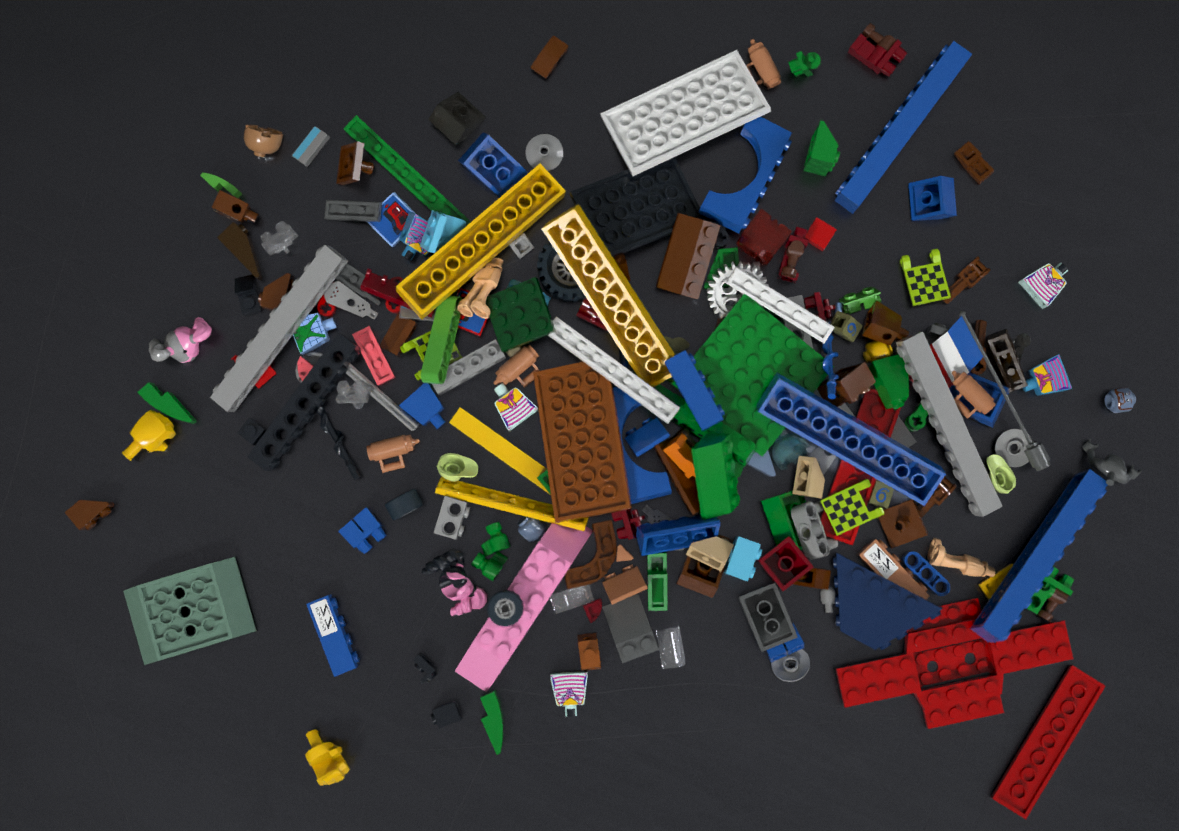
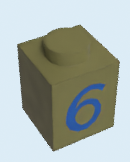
M840 311L836 312L830 322L835 327L833 332L837 336L854 342L862 328V325L851 315Z
M875 481L868 504L888 509L894 489L881 481Z

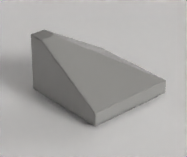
M522 233L509 244L519 259L535 248L525 233Z

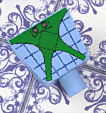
M318 313L307 315L293 334L300 354L305 355L330 340L327 331L337 328L333 317L323 321Z

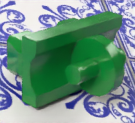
M800 51L796 53V59L788 62L791 72L796 77L804 73L809 77L813 75L810 69L818 68L821 64V58L815 52L808 53L805 56Z

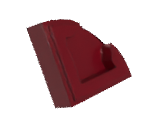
M601 598L583 605L590 623L594 622L601 613Z

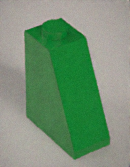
M899 354L872 361L869 366V370L876 381L874 386L886 410L901 408L909 397V374L906 372V364Z

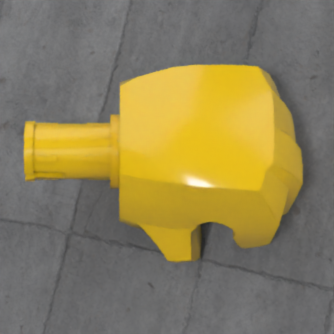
M154 410L147 411L130 431L134 441L121 453L131 461L142 449H146L150 453L165 451L168 445L164 440L172 439L176 435L173 423L161 413H157Z
M317 729L306 733L311 749L307 751L305 756L310 766L314 769L318 784L320 786L330 785L343 780L350 769L341 755L342 748L331 742L322 743Z

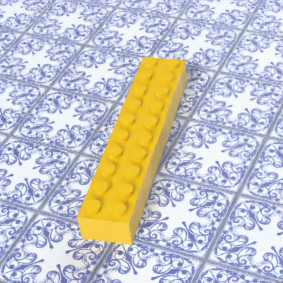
M541 163L538 164L396 286V292L423 320L562 200L566 191Z
M579 204L547 222L542 228L543 232L636 375L652 387L671 378L672 376L665 365V361L675 356L673 350Z

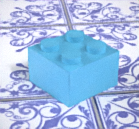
M735 536L734 546L727 559L723 573L748 581L749 578L752 579L756 568L753 565L755 559L759 560L761 556V544Z

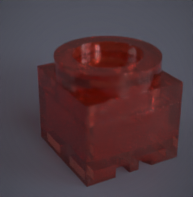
M760 209L736 244L750 258L767 266L792 231L783 224L779 226L778 220H771V215Z

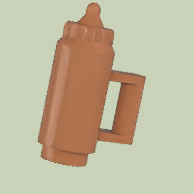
M751 39V47L748 49L752 62L747 64L746 67L750 73L749 68L755 67L761 78L756 82L758 86L763 83L764 86L771 89L781 83V75L763 43H757L754 39Z
M531 345L524 346L499 367V370L495 372L497 375L494 381L495 385L498 383L506 385L517 378L525 388L534 380L533 372L540 371L534 364L539 355ZM532 365L535 370L521 380L519 375Z
M952 371L954 376L952 383L960 392L954 398V401L959 411L967 419L975 411L982 412L985 415L996 405L993 401L994 399L971 375L964 371L962 373ZM962 395L974 407L972 411L959 400Z
M400 435L376 441L366 446L367 454L370 461H379L382 473L405 468L402 455L413 451L414 446L420 440L413 439L411 435ZM399 456L400 461L384 465V459Z

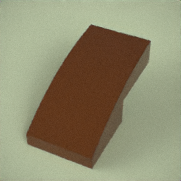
M553 35L531 65V69L547 78L556 67L557 62L568 50L569 45Z
M970 141L954 153L962 166L979 185L994 173V169L981 157L982 153Z

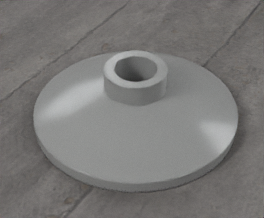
M540 134L533 137L527 144L526 159L531 167L535 168L541 163L547 171H551L561 163L563 147L554 136ZM546 148L548 152L542 154L541 149Z
M1010 429L998 437L995 444L996 455L1001 456L1009 467H1020L1029 462L1024 453V450L1027 449L1026 445L1029 443L1022 430ZM1016 444L1017 449L1011 450L1010 446Z
M801 649L790 655L787 653V656L772 662L771 667L775 676L780 680L794 682L802 679L808 673L810 658Z

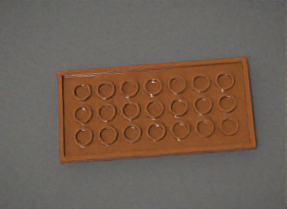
M585 362L533 372L555 522L560 523L632 509L612 382Z

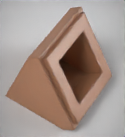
M619 544L617 546L616 562L632 560L633 556Z

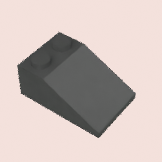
M776 583L738 597L761 652L798 638Z
M639 594L630 596L613 605L608 604L602 607L622 663L659 650Z

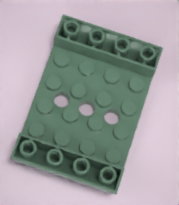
M236 557L183 571L123 591L144 665L257 631ZM179 587L185 591V595L181 599L175 594ZM184 606L190 609L188 617L181 615V609ZM189 625H193L196 629L193 636H189L186 633V628Z

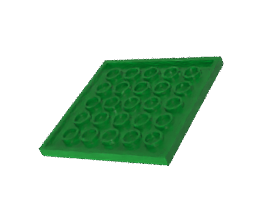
M746 294L741 296L693 356L696 364H694L696 370H701L706 379L703 383L706 388L710 387L715 395L713 401L716 406L720 404L725 413L722 416L723 421L721 423L757 444L755 452L763 457L786 428L759 413L756 407L775 374L779 373L812 393L815 392L828 375L823 369L824 357ZM673 381L671 384L678 389L676 383Z

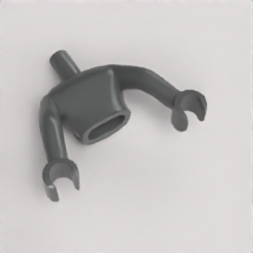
M1088 439L1083 445L1084 451L1087 452L1089 464L1107 476L1106 484L1109 486L1114 485V481L1127 484L1131 479H1136L1142 472L1141 469L1136 471L1133 464L1126 471L1124 460L1114 454L1107 455L1105 459L1096 458L1094 450L1099 445L1098 443L1093 445L1090 442L1091 439Z

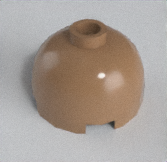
M248 124L244 131L246 146L254 151V155L259 157H265L266 154L276 152L283 138L281 131L269 127L267 129L258 128V125Z

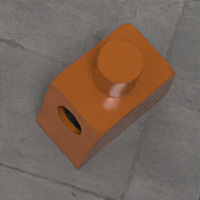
M597 632L577 635L582 671L601 669Z

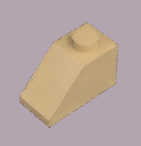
M799 456L793 494L822 499L825 479L817 459Z
M715 536L691 543L686 555L718 571H722L734 544H731L724 538Z

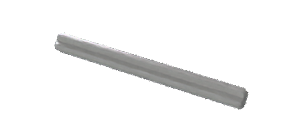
M338 353L336 360L338 362L342 361L343 356ZM351 363L347 366L348 371L346 374L362 387L372 385L374 389L368 388L364 390L411 431H415L418 428V422Z

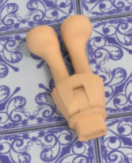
M493 258L473 277L474 286L457 307L462 315L472 317L475 313L480 318H489L491 311L485 304L486 298L491 290L496 289L503 270L501 266L504 261L502 259Z
M934 538L931 541L927 555L931 565L957 568L962 574L969 576L985 577L987 575L994 577L995 569L989 566L986 561L981 562L979 558L967 554L963 556L947 554L940 539Z

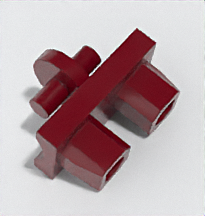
M815 292L812 296L803 299L805 309L814 308L815 315L826 321L824 312L827 319L832 318L831 311L835 310L836 306L830 305L829 299H824L823 307L820 292Z
M584 299L576 316L607 331L590 302Z
M627 509L611 512L614 522L622 519L625 527L617 529L618 538H628V540L636 538L637 526H641L640 520L645 519V515L639 517L637 509L633 511Z

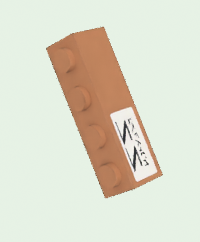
M872 539L856 554L871 571L924 599L929 597L926 593L928 589L921 582L917 583L913 579L914 574L907 567L904 569L899 564L901 560L895 554L890 555L886 550L888 547L882 540Z

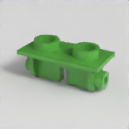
M867 287L862 292L856 294L848 293L839 301L844 305L842 307L845 314H852L861 311V303L867 309L875 301L881 302L879 296L881 292L876 288Z

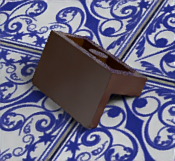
M397 314L380 343V347L400 357L402 354L400 346L410 340L418 324L411 319H401L399 314Z

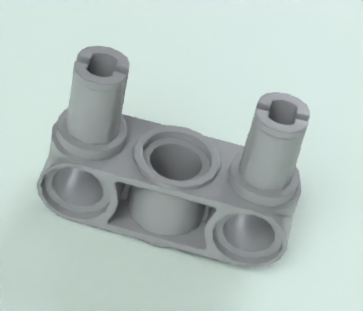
M820 501L814 503L806 502L791 509V516L803 552L809 560L827 556L830 550L838 547L836 539L826 538L818 514L824 510Z

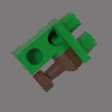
M1055 567L1053 572L1044 578L1042 588L1031 597L1032 603L1026 608L1050 623L1054 618L1052 612L1058 604H1064L1073 593V590L1070 588L1074 582L1073 578L1064 573L1059 581H1056L1054 578L1059 570ZM1046 599H1048L1049 601L1045 609H1041Z

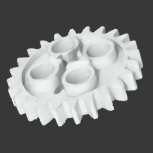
M742 261L739 262L738 266H735L734 262H732L730 268L724 264V271L718 268L719 275L712 274L715 281L708 282L711 288H707V293L710 294L707 296V299L711 301L709 303L710 307H715L713 309L714 313L720 312V318L727 315L743 295L741 292L736 295V289L731 286L729 288L722 287L735 267H738L762 283L767 282L766 277H762V271L757 272L756 266L750 269V263L743 267ZM729 300L735 301L731 306L725 305Z

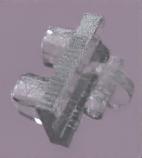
M281 221L275 227L278 231L277 233L271 235L270 232H265L261 235V245L270 256L274 253L278 254L282 250L288 254L290 252L288 246L298 237L289 224L287 225Z
M363 380L355 381L352 386H349L347 381H340L336 387L338 395L335 400L337 403H353L356 409H361L364 403L369 401V395L374 391V387L366 385Z

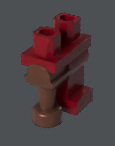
M869 23L862 34L850 46L848 53L874 70L875 73L879 74L882 72L890 77L896 66L889 62V60L893 57L901 63L906 57L907 52L900 47L901 41L896 40L891 35H881L875 31L876 26ZM871 37L877 43L876 46L872 45L866 39Z
M796 227L793 234L787 239L785 243V248L787 249L783 254L777 279L796 283L799 275L795 269L796 263L803 255L809 240L805 239L806 229Z

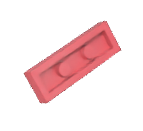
M368 326L352 334L357 345L361 348L360 351L377 385L380 386L395 378L371 327Z

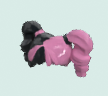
M455 549L445 552L442 556L434 557L433 561L426 563L425 568H422L421 572L425 575H430L442 570L439 578V586L442 593L453 601L461 600V602L455 604V607L450 609L451 616L469 613L472 609H481L487 603L486 592L482 588L473 585L470 579L467 578L463 569V554ZM453 561L457 563L455 566H451Z

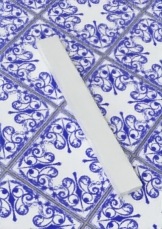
M557 316L555 317L553 324L556 332L549 334V337L664 422L670 423L680 410L679 406Z

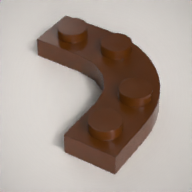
M612 520L592 524L596 541L595 555L589 563L567 570L564 575L567 589L592 584L605 576L615 560L617 550Z

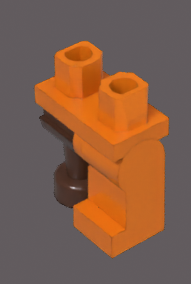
M684 426L674 435L675 438L669 441L663 451L685 472L684 475L690 478L691 476L695 477L692 448L698 442L689 436L690 430Z

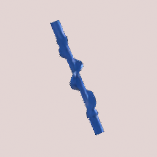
M832 332L822 345L823 351L827 354L823 360V369L829 375V380L827 381L829 399L836 397L835 387L837 384L835 381L839 377V375L833 373L832 358L838 357L839 354L832 352V341L834 338Z

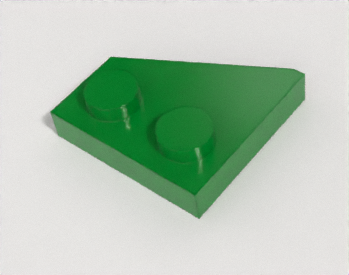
M738 248L718 250L704 284V289L711 288L708 282L715 281L712 274L719 275L718 268L724 271V264L730 268L732 262H734L735 266H738ZM724 283L722 287L726 288L730 286Z

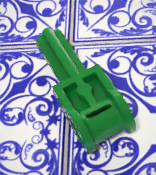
M921 402L917 404L912 414L904 421L905 426L910 432H916L926 424L928 412L923 408ZM913 419H916V420H917V421H916V424H918V425H916V426L913 425V424H914Z

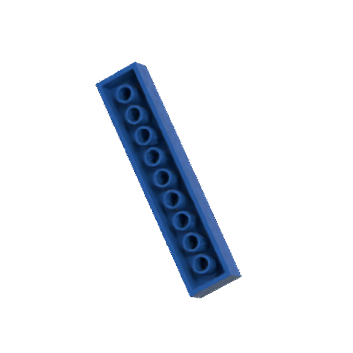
M955 41L950 46L945 45L913 88L914 90L910 92L892 116V120H889L880 133L882 136L878 135L869 147L871 152L867 150L857 163L860 167L856 165L846 179L849 182L845 180L835 193L838 195L835 199L837 203L852 214L857 210L963 68L972 53Z
M779 373L775 374L756 404L759 413L923 506L928 502L946 475L943 468Z
M1091 469L1073 476L970 627L972 631L989 643L1005 641L1011 633L1009 631L1013 624L1015 625L1019 622L1023 609L1028 608L1032 603L1031 597L1042 588L1044 578L1053 572L1054 567L1052 566L1063 557L1065 553L1063 551L1064 548L1074 541L1075 532L1084 526L1086 522L1084 519L1094 511L1098 498L1101 499L1107 491L1105 489L1107 486L1106 480Z

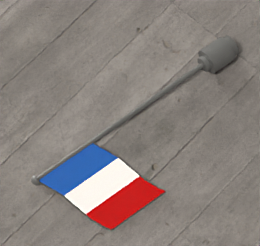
M961 311L959 313L960 318L954 325L929 345L948 388L954 385L952 383L954 381L952 371L957 373L964 371L968 374L984 358L1029 443L1026 445L1027 449L1024 450V453L1032 468H1035L1036 471L1047 468L1051 465L1049 462L1050 457L1042 442H1032L965 315L966 312Z

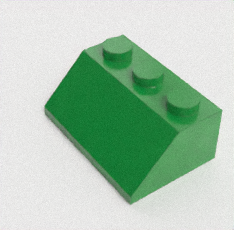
M824 121L819 122L812 134L803 171L826 176L828 171H832L840 155V152L837 151L838 143Z
M793 490L761 501L776 545L789 536L797 547L802 550L791 516V509L794 506L806 503L804 496L793 494Z

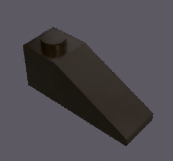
M233 222L217 238L261 281L263 277L251 238L247 235L249 231L242 224L238 226Z
M1007 328L988 335L987 341L1005 384L1009 388V393L1028 386Z

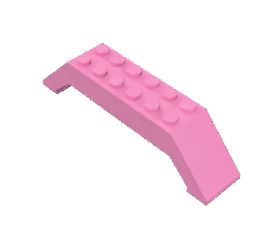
M554 523L550 525L507 589L515 592L523 601L524 610L521 618L512 626L503 627L496 625L489 617L455 672L486 693L488 692L593 530L587 526L585 531Z

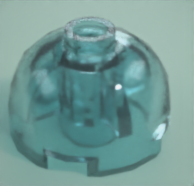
M796 433L780 434L772 446V459L779 469L786 470L788 469L787 465L791 462L794 465L797 464L798 457L805 456L808 453L806 448H809L810 445L802 436Z

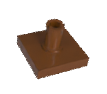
M357 141L341 146L336 184L346 185L360 180L361 172L369 175L372 173L373 163L362 161L364 143Z
M913 499L884 509V515L878 517L891 549L928 535Z

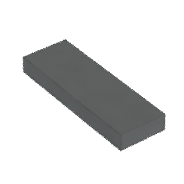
M326 200L324 219L380 222L382 203Z

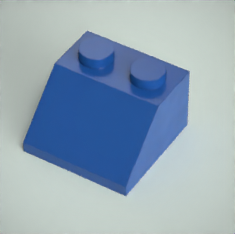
M938 176L909 183L912 221L935 220L957 216L954 178Z
M650 417L642 422L643 427L637 430L634 427L625 433L627 437L624 440L636 458L670 437L658 418L653 420Z

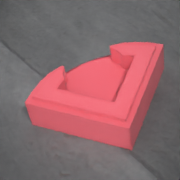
M300 356L297 362V370L300 379L303 381L314 365Z

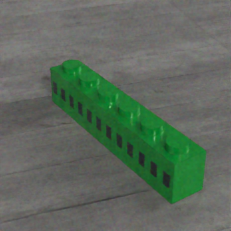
M658 384L655 389L680 407V410L671 421L682 428L686 426L690 433L700 439L708 432L730 434V440L733 443V459L743 466L747 465L755 453L757 444L721 422L702 432L686 401L662 385Z

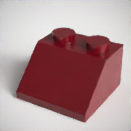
M789 536L757 560L781 591L786 590L813 568V565Z

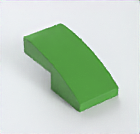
M208 173L200 175L218 192L224 187L236 198L242 195L237 188L220 177Z

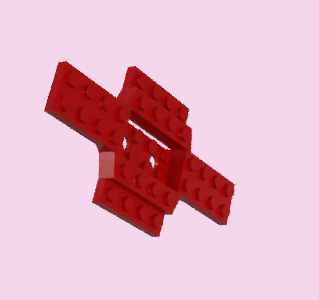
M973 598L940 605L943 607L940 610L941 615L933 620L930 617L923 621L924 625L916 630L913 627L907 630L908 635L905 636L904 653L835 669L845 708L913 693L923 709L926 727L931 729L1004 713L1000 696L1002 695L1004 674L1073 659V654L1064 620L1011 631L1005 641L987 642L970 629L981 613L979 599ZM968 653H973L975 656V661L972 664L965 662V656ZM930 661H935L938 665L935 672H930L927 669V664ZM985 672L990 673V675L921 689V687L924 685L953 680Z

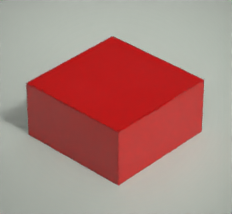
M816 217L807 231L805 239L809 240L808 243L824 251L837 229Z

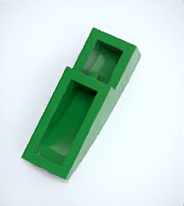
M150 382L137 392L146 402L162 413L192 424L197 422L173 393L167 391L163 395L156 385Z
M667 551L647 555L648 611H668Z
M493 690L480 697L487 715L481 718V721L498 755L502 751L504 724L500 701L496 690Z

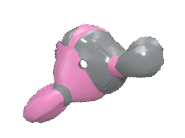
M197 317L194 320L192 329L181 326L170 331L164 339V344H161L158 339H152L149 343L151 359L161 362L171 356L181 363L193 361L199 354V342L206 340L211 335V326L203 318Z

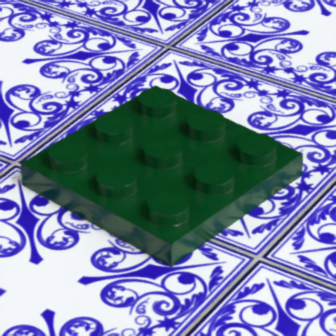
M537 277L486 298L485 304L490 308V319L501 352L505 353L556 332Z

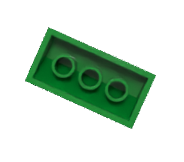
M708 432L692 448L702 520L729 514L740 503V496L737 492L738 480L735 477L734 470L735 460L732 455L733 443L730 440V434Z

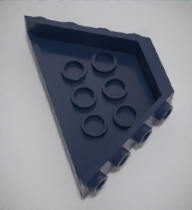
M836 553L837 557H833L834 568H837V576H834L835 588H838V595L835 596V605L839 607V615H836V625L840 626L841 632L874 650L880 648L882 651L891 645L890 641L897 638V640H900L908 635L906 631L913 627L916 630L924 625L923 621L930 617L933 620L941 615L940 610L943 607L929 602L842 556L840 553Z

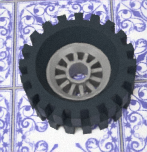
M551 242L545 243L542 252L539 253V260L537 262L538 275L545 291L548 294L551 293L557 300L558 298L562 299L563 302H568V300L578 302L579 299H587L571 273L566 270V265L558 263L562 259Z

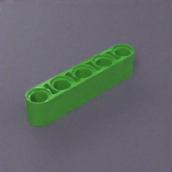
M449 296L436 309L421 370V380L423 383L443 384L445 382L461 316L457 309L458 304L462 300L460 296Z

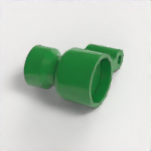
M500 522L485 527L487 533L491 536L489 540L481 545L485 557L511 547L507 535L501 532Z
M479 552L471 566L476 569L480 568L485 577L494 581L508 557L497 552L492 558L487 560Z

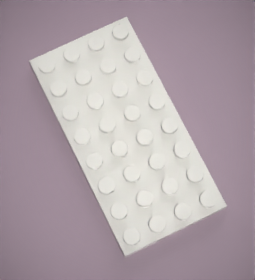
M735 50L601 113V118L632 176H635L771 112V107L738 51Z

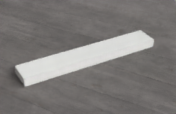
M735 267L726 282L729 286L742 294H746L755 302L822 343L826 342L835 328L738 267Z

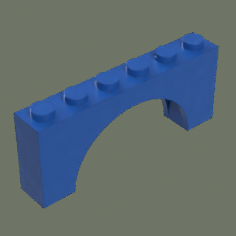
M761 116L745 123L740 135L751 143L756 152L758 170L755 179L747 187L735 193L721 194L709 190L698 213L738 234L742 228L746 230L751 220L748 218L750 212L755 213L759 205L756 202L758 197L762 198L767 190V187L764 185L767 181L771 182L776 173L773 171L775 165L779 167L784 158L781 155L783 149L787 151L792 142L789 139L792 132Z
M614 387L613 391L631 504L670 495L671 487L667 472L656 473L644 470L636 465L626 453L622 441L623 427L629 415L641 404L620 388Z

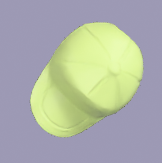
M455 453L442 455L437 465L439 474L446 480L453 482L460 480L461 477H475L478 474V465L474 460Z
M994 454L988 456L986 459L990 470L988 475L995 491L1001 494L1009 493L1016 486V477L1001 456Z

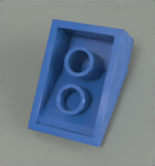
M484 132L458 160L499 198L529 173L492 137Z
M969 372L968 375H971L996 403L987 414L984 415L982 412L975 411L969 418L993 428L1006 400L997 383ZM955 385L949 388L953 398L960 394ZM1003 386L1007 395H1009V388ZM963 395L959 398L970 411L974 409Z

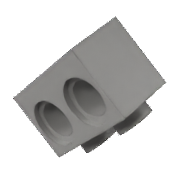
M445 496L434 533L455 540L458 539V536L462 537L465 528L462 522L464 518L468 517L470 507H467L468 502ZM457 503L460 505L461 511L459 514L454 515L451 512V506ZM448 522H452L455 525L453 533H448L445 530V525Z

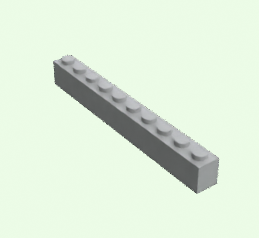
M324 245L317 250L314 260L305 266V272L293 282V288L282 297L278 308L272 310L269 320L258 329L259 333L248 342V348L245 352L236 358V364L233 368L227 370L223 381L214 387V393L210 398L225 411H236L347 264L348 260L331 246Z
M923 331L915 332L897 341V352L903 358L906 364L905 370L911 375L913 387L919 393L922 399L921 404L930 416L929 422L935 428L938 434L937 439L946 451V459L952 464L953 474L962 486V494L968 499L970 511L975 516L984 517L1003 507Z

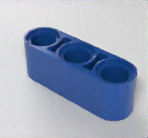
M908 551L902 555L901 563L903 566L907 567L931 593L939 596H945L949 593V582L919 553ZM910 555H914L916 559L913 565H909L907 562V558ZM925 568L930 572L929 577L926 579L921 575L922 570ZM938 582H942L944 586L941 592L936 590Z

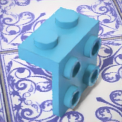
M432 210L420 247L431 253L437 252L466 227V221Z

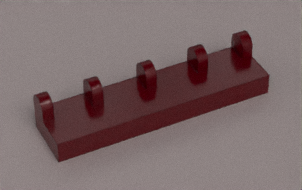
M367 269L360 290L411 309L396 292V286L399 283L389 280L385 274L382 277L372 273V269ZM435 309L427 316L432 318Z

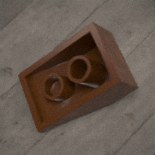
M718 534L719 538H724L733 544V539ZM687 555L676 584L713 598L719 587L725 565L722 571H718Z

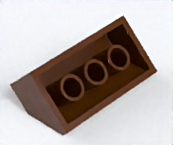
M678 213L656 287L699 299L721 225Z
M673 436L656 445L654 450L689 514L693 515L700 511L696 478L694 476L687 478L684 475L685 472L663 451L669 441L675 438Z

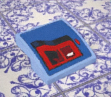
M393 192L382 202L380 222L367 223L391 247H395L400 241L399 237L409 212H415Z

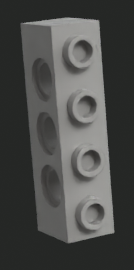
M495 339L449 365L445 382L432 385L440 396L503 361L506 357L501 352L500 346Z

